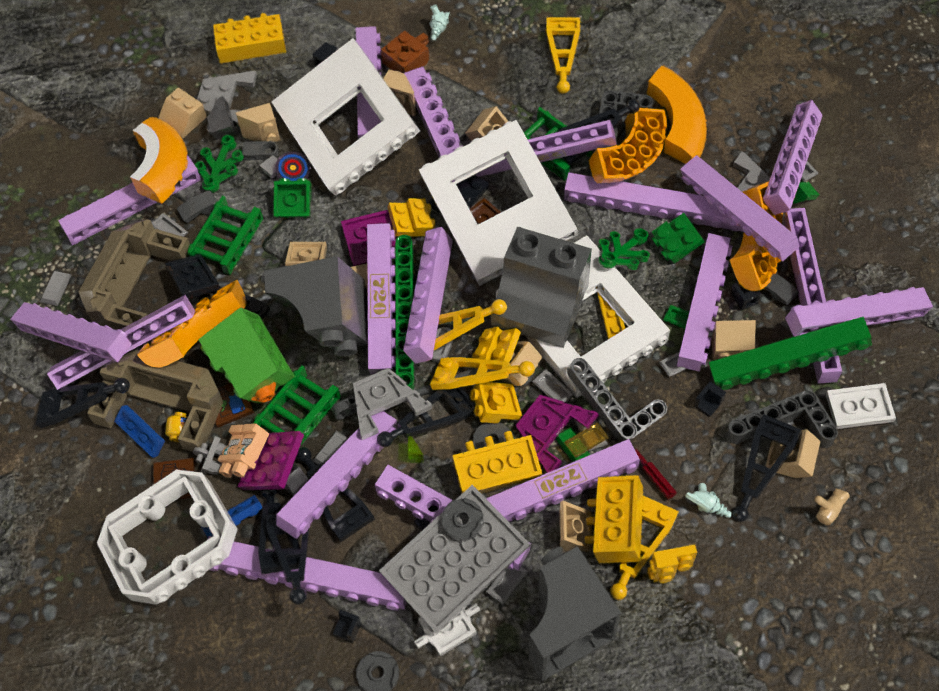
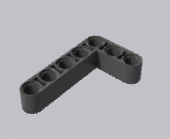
M608 90L602 96L599 114L611 109L619 111L626 107V103L631 99L637 100L640 108L652 109L653 99L648 95Z
M576 358L567 368V374L619 442L628 439L632 440L667 412L666 403L656 399L629 418L585 359ZM574 365L579 366L582 372H576ZM586 381H590L594 388H588ZM598 397H603L605 404L599 403ZM653 406L659 409V414L653 412ZM611 412L617 415V420H613L610 417ZM638 417L644 420V425L638 423ZM622 428L629 431V437L622 433Z
M808 390L732 420L726 432L727 440L733 444L754 437L758 426H753L750 423L753 422L759 425L763 414L767 416H774L775 419L784 423L802 418L808 430L821 441L820 447L822 448L832 446L838 435L836 426L814 392ZM785 408H789V409H791L793 412H789V411H787ZM813 417L818 418L820 421L814 420ZM732 430H738L740 433H734ZM823 434L829 435L830 438L825 437Z

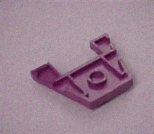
M539 395L516 424V427L523 437L531 435L537 457L547 473L558 469L562 461L547 449L569 420L573 418L589 429L599 414L593 410H586L576 405L573 406L560 400Z

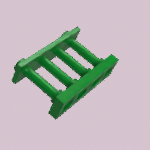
M539 107L537 109V121L523 133L528 140L532 139L530 136L543 124L550 129L545 135L553 134L566 125L552 116L549 111ZM592 150L589 151L586 155H588L589 157H591V156H592ZM557 158L540 162L564 181L567 179L570 166L565 160Z
M222 196L215 203L214 210L194 242L189 245V257L201 254L202 257L219 262L223 273L230 276L263 221L261 209L254 207L251 213H245L229 207L226 197ZM226 213L246 221L239 228L220 220ZM218 227L235 233L237 236L234 241L230 242L216 237L212 233ZM209 241L228 248V251L225 255L221 256L203 248Z
M301 365L298 370L293 372L295 377L288 381L264 411L255 417L253 424L256 423L263 429L265 427L272 433L285 432L270 422L274 415L278 413L297 425L295 431H300L304 434L301 442L302 445L341 396L339 388L333 384L329 389L325 390L307 379L305 367ZM302 384L321 396V399L317 404H312L294 391ZM288 399H291L307 409L309 414L305 418L300 419L282 406Z

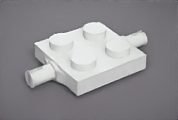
M476 603L466 610L464 608L438 634L433 631L422 617H419L418 621L423 627L425 635L414 640L415 645L419 649L429 642L435 647L439 655L442 656L477 634L470 617L480 612V608Z

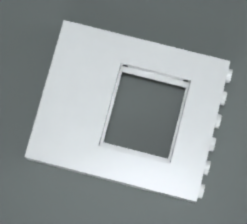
M354 38L272 101V104L328 190L335 196L342 193L352 183L358 181L366 172L371 171L374 166L385 160L391 153L401 148L404 143L414 138L420 132ZM361 92L381 122L338 155L318 125Z
M517 120L509 121L501 128L491 130L484 137L476 138L470 144L464 147L460 146L454 152L442 155L437 161L427 163L419 169L423 181L479 286L502 275L504 256L517 226L565 241L578 236L577 227ZM507 159L528 199L477 225L456 184Z
M587 235L575 242V244L592 248L589 285L583 300L598 292L616 314L621 317L627 328L583 356H580L568 341L565 347L562 348L527 337L566 387L574 394L575 398L581 396L582 393L567 374V368L574 359H585L600 380L605 383L607 378L612 375H618L624 367L635 364L638 358L643 355L647 356L657 346L666 344L670 329L615 267L604 268L599 264L598 259L602 252ZM574 365L576 372H582L579 366ZM586 381L587 387L593 388V384L590 381Z

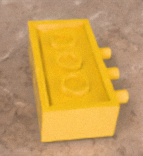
M261 13L258 18L250 19L249 16H245L244 20L239 21L229 18L227 23L213 25L216 50L220 63L286 53L280 14L267 16L265 13Z
M507 431L504 433L506 442L494 444L492 436L485 437L487 447L479 449L474 448L473 441L466 442L467 452L456 454L452 457L461 494L471 485L481 494L522 484L541 476L542 471L531 435L514 439L512 432Z
M638 475L598 477L597 498L587 500L588 507H596L595 517H587L586 524L595 525L593 536H585V543L594 544L593 553L599 563L640 562L643 485Z

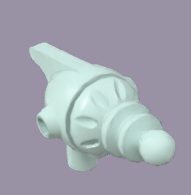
M437 5L431 6L434 14L430 21L432 41L439 37L449 23V12H439Z
M700 483L698 485L699 491H695L693 494L686 493L685 497L696 503L699 511L707 513L716 512L717 515H725L727 518L731 517L732 514L730 511H727V507H724V504L720 505V500L716 493L707 491L706 484Z

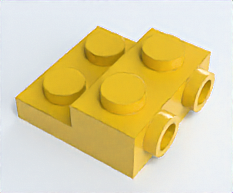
M408 198L406 203H389L387 207L393 229L395 230V236H425L426 231L435 228V219L430 216L431 205L426 203L425 198Z
M499 327L485 329L479 337V345L473 353V358L510 362L521 332L517 328L504 331Z
M485 382L476 384L474 389L471 390V400L476 403L474 413L475 416L479 417L480 422L499 423L501 419L519 420L522 414L513 384Z
M689 545L653 552L652 560H649L650 567L647 568L649 579H653L654 582L667 583L675 577L677 569L678 571L689 570L693 566L697 555L696 546Z

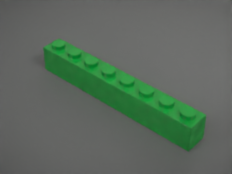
M863 316L709 362L715 385L722 390H728L738 384H748L752 380L765 379L772 374L786 373L796 367L802 368L813 362L826 361L830 357L844 356L854 350H864L872 346V338Z

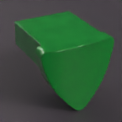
M800 182L792 204L801 203L806 200H816L820 194L809 182Z

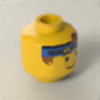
M175 412L174 415L167 418L165 434L169 437L170 441L179 442V435L188 418L186 413Z

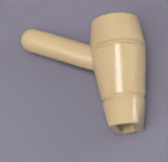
M836 488L828 500L821 496H816L814 499L815 503L821 506L816 515L818 521L827 526L831 525L838 517L844 503L850 498L849 493Z

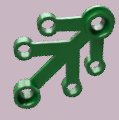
M230 135L222 137V148L216 161L208 147L200 151L202 158L206 159L212 168V173L209 175L204 162L198 161L195 163L198 173L204 179L202 187L205 191L216 192L220 187V182L238 173L234 163L240 162L244 158L240 150H235L232 153V157L225 161L228 151L235 149L237 146L234 137ZM226 169V172L219 175L222 170Z
M641 228L635 229L632 239L622 246L620 234L616 231L610 232L608 240L600 239L597 247L602 251V255L598 259L599 264L604 268L625 265L630 270H637L639 261L647 262L650 253L646 250L632 251L630 249L636 245H643L647 241L648 232ZM610 242L613 244L614 252L609 251ZM619 257H634V258L622 259V258H619Z

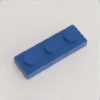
M128 405L121 406L114 422L151 457L158 456L165 440Z
M253 495L227 511L237 526L241 520L248 516L256 515L263 507L257 497ZM202 527L207 538L214 536L209 527Z

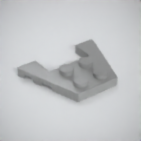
M256 71L203 79L197 100L203 104L205 113L208 115L221 96L226 99L229 108H231L236 86L254 87L257 73ZM230 110L233 122L239 126L236 112L241 110Z
M741 152L734 161L733 167L747 174L737 187L740 191L770 180V177L744 152Z
M389 368L353 383L362 440L378 434V428L371 416L397 404L407 401L416 416L432 409V404L428 400L425 401L416 390H412L407 386L406 382Z

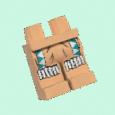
M256 423L231 425L229 433L232 434L228 446L223 449L222 455H219L218 461L222 463L219 473L224 477L231 478L233 474L238 477H244L247 470L255 468L256 463L254 462L258 459L269 436V433Z

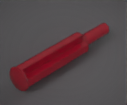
M635 449L640 458L639 462L643 465L642 470L667 500L672 499L677 494L676 490L654 464L647 462L641 453Z

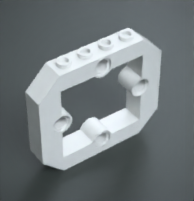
M175 470L107 515L97 544L122 594L131 601L158 605L229 557L237 527L211 482L203 473ZM189 492L195 501L190 507V516L201 527H209L214 536L188 554L177 556L173 559L170 566L148 581H145L141 572L146 567V559L136 549L128 548L122 536L147 519L152 521L160 519L165 513L166 506Z

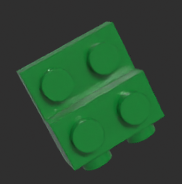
M281 178L279 181H274V218H311V182L307 181L306 178H298L297 181Z
M682 213L670 223L664 222L652 231L654 235L652 240L657 247L662 246L664 250L661 253L667 261L671 259L674 264L705 243L685 213Z

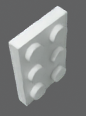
M885 383L827 390L826 392L833 422L837 429L894 422L896 419Z

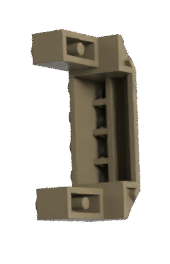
M148 219L137 221L112 231L78 291L91 321L98 323L100 326L107 325L113 330H121L147 316L148 314L124 307L151 255L170 261L189 257L188 247L190 243L188 238L154 229L151 220Z
M135 350L122 356L119 362L110 361L100 370V374L104 379L103 382L108 386L114 384L118 378H126L130 383V388L126 393H110L107 395L106 400L90 407L87 414L93 424L112 428L127 395L190 412L178 438L184 450L193 452L195 447L201 448L202 443L207 442L223 405L221 395L208 369L180 361H175L160 368L151 367L138 357L137 354L140 350Z

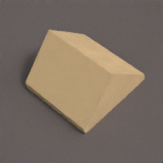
M560 501V547H563L565 551H570L577 546L580 551H592V544L585 543V536H592V525L586 524V518L591 517V511L566 501Z

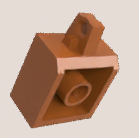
M403 31L381 49L382 63L389 69L403 74L424 67L429 61V48L426 47L429 43L428 36L422 33L414 38L408 32Z

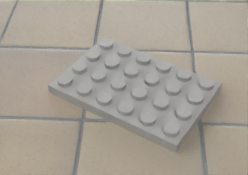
M473 485L456 500L467 498L480 506L484 515V525L481 532L475 538L468 541H458L451 538L445 532L442 525V512L379 570L436 634L448 625L530 547V543ZM465 514L459 515L457 518V522L461 525L466 524L469 520V517Z

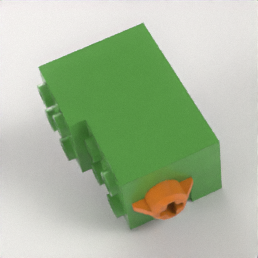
M241 307L198 339L202 345L201 350L211 361L210 366L213 370L225 374L227 380L235 388L234 393L240 399L255 403L268 402L274 397L275 391L278 390L279 386L286 384L295 377L260 316Z

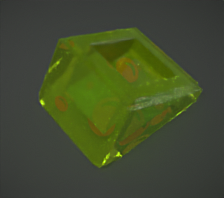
M409 436L408 459L410 463H423L424 455L413 437Z

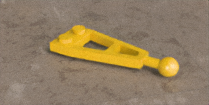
M547 17L546 36L556 75H560V81L557 83L556 88L559 93L565 94L570 90L567 75L571 73L578 45L580 18ZM553 35H574L571 49H556ZM558 58H568L567 67H560Z
M497 299L490 307L485 309L477 306L439 315L438 324L453 321V329L435 339L434 350L484 322V317L493 313L497 315L504 314L507 310L505 301ZM473 317L470 320L462 323V319Z
M446 357L440 359L430 386L432 390L453 389L506 379L509 374L520 373L522 376L529 377L534 373L535 367L530 361H524L520 365L511 366L508 361ZM459 367L478 368L475 375L455 378ZM488 369L496 370V371L487 372Z
M643 496L642 519L663 529L649 548L641 544V554L643 556L634 568L627 566V562H621L619 572L622 575L620 580L612 585L610 589V594L614 599L622 600L626 597V585L629 578H635L653 555V552L656 551L669 534L679 511Z

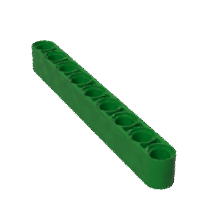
M400 235L395 242L396 374L404 381H409L410 383L407 386L414 390V361L401 349L405 344L407 332H402L401 330L408 329L414 297L413 244L410 236ZM402 295H409L406 298L401 297ZM405 311H406V312H409L407 315H402V314H401L402 312H405ZM404 363L410 364L408 367H401Z

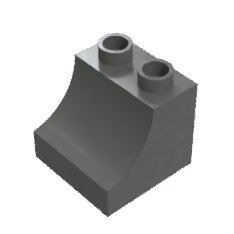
M517 226L504 256L503 272L496 300L501 299L505 301L507 310L501 315L491 314V325L505 330L517 328L521 335L564 348L589 285L592 248Z
M338 256L264 270L265 293L294 313L301 314L305 332L319 340L321 346L330 347L337 356H350L357 353V346L368 345L365 279Z
M578 546L568 552H565L563 547H557L541 559L543 566L540 567L538 596L543 604L545 614L539 625L529 635V661L542 682L614 640L621 612Z

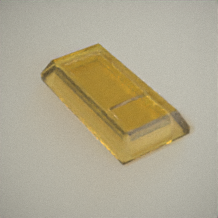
M597 422L590 426L589 429L583 430L564 443L574 457L577 458L609 437Z

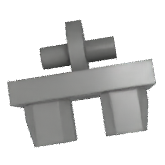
M216 436L209 451L206 450L208 446L206 443H202L201 448L195 447L193 449V454L197 456L195 460L197 463H201L202 459H205L201 469V473L205 476L206 473L218 475L222 463L212 459L214 455H222L223 449L227 447L220 443L221 438Z

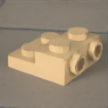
M290 242L285 266L325 259L327 243Z

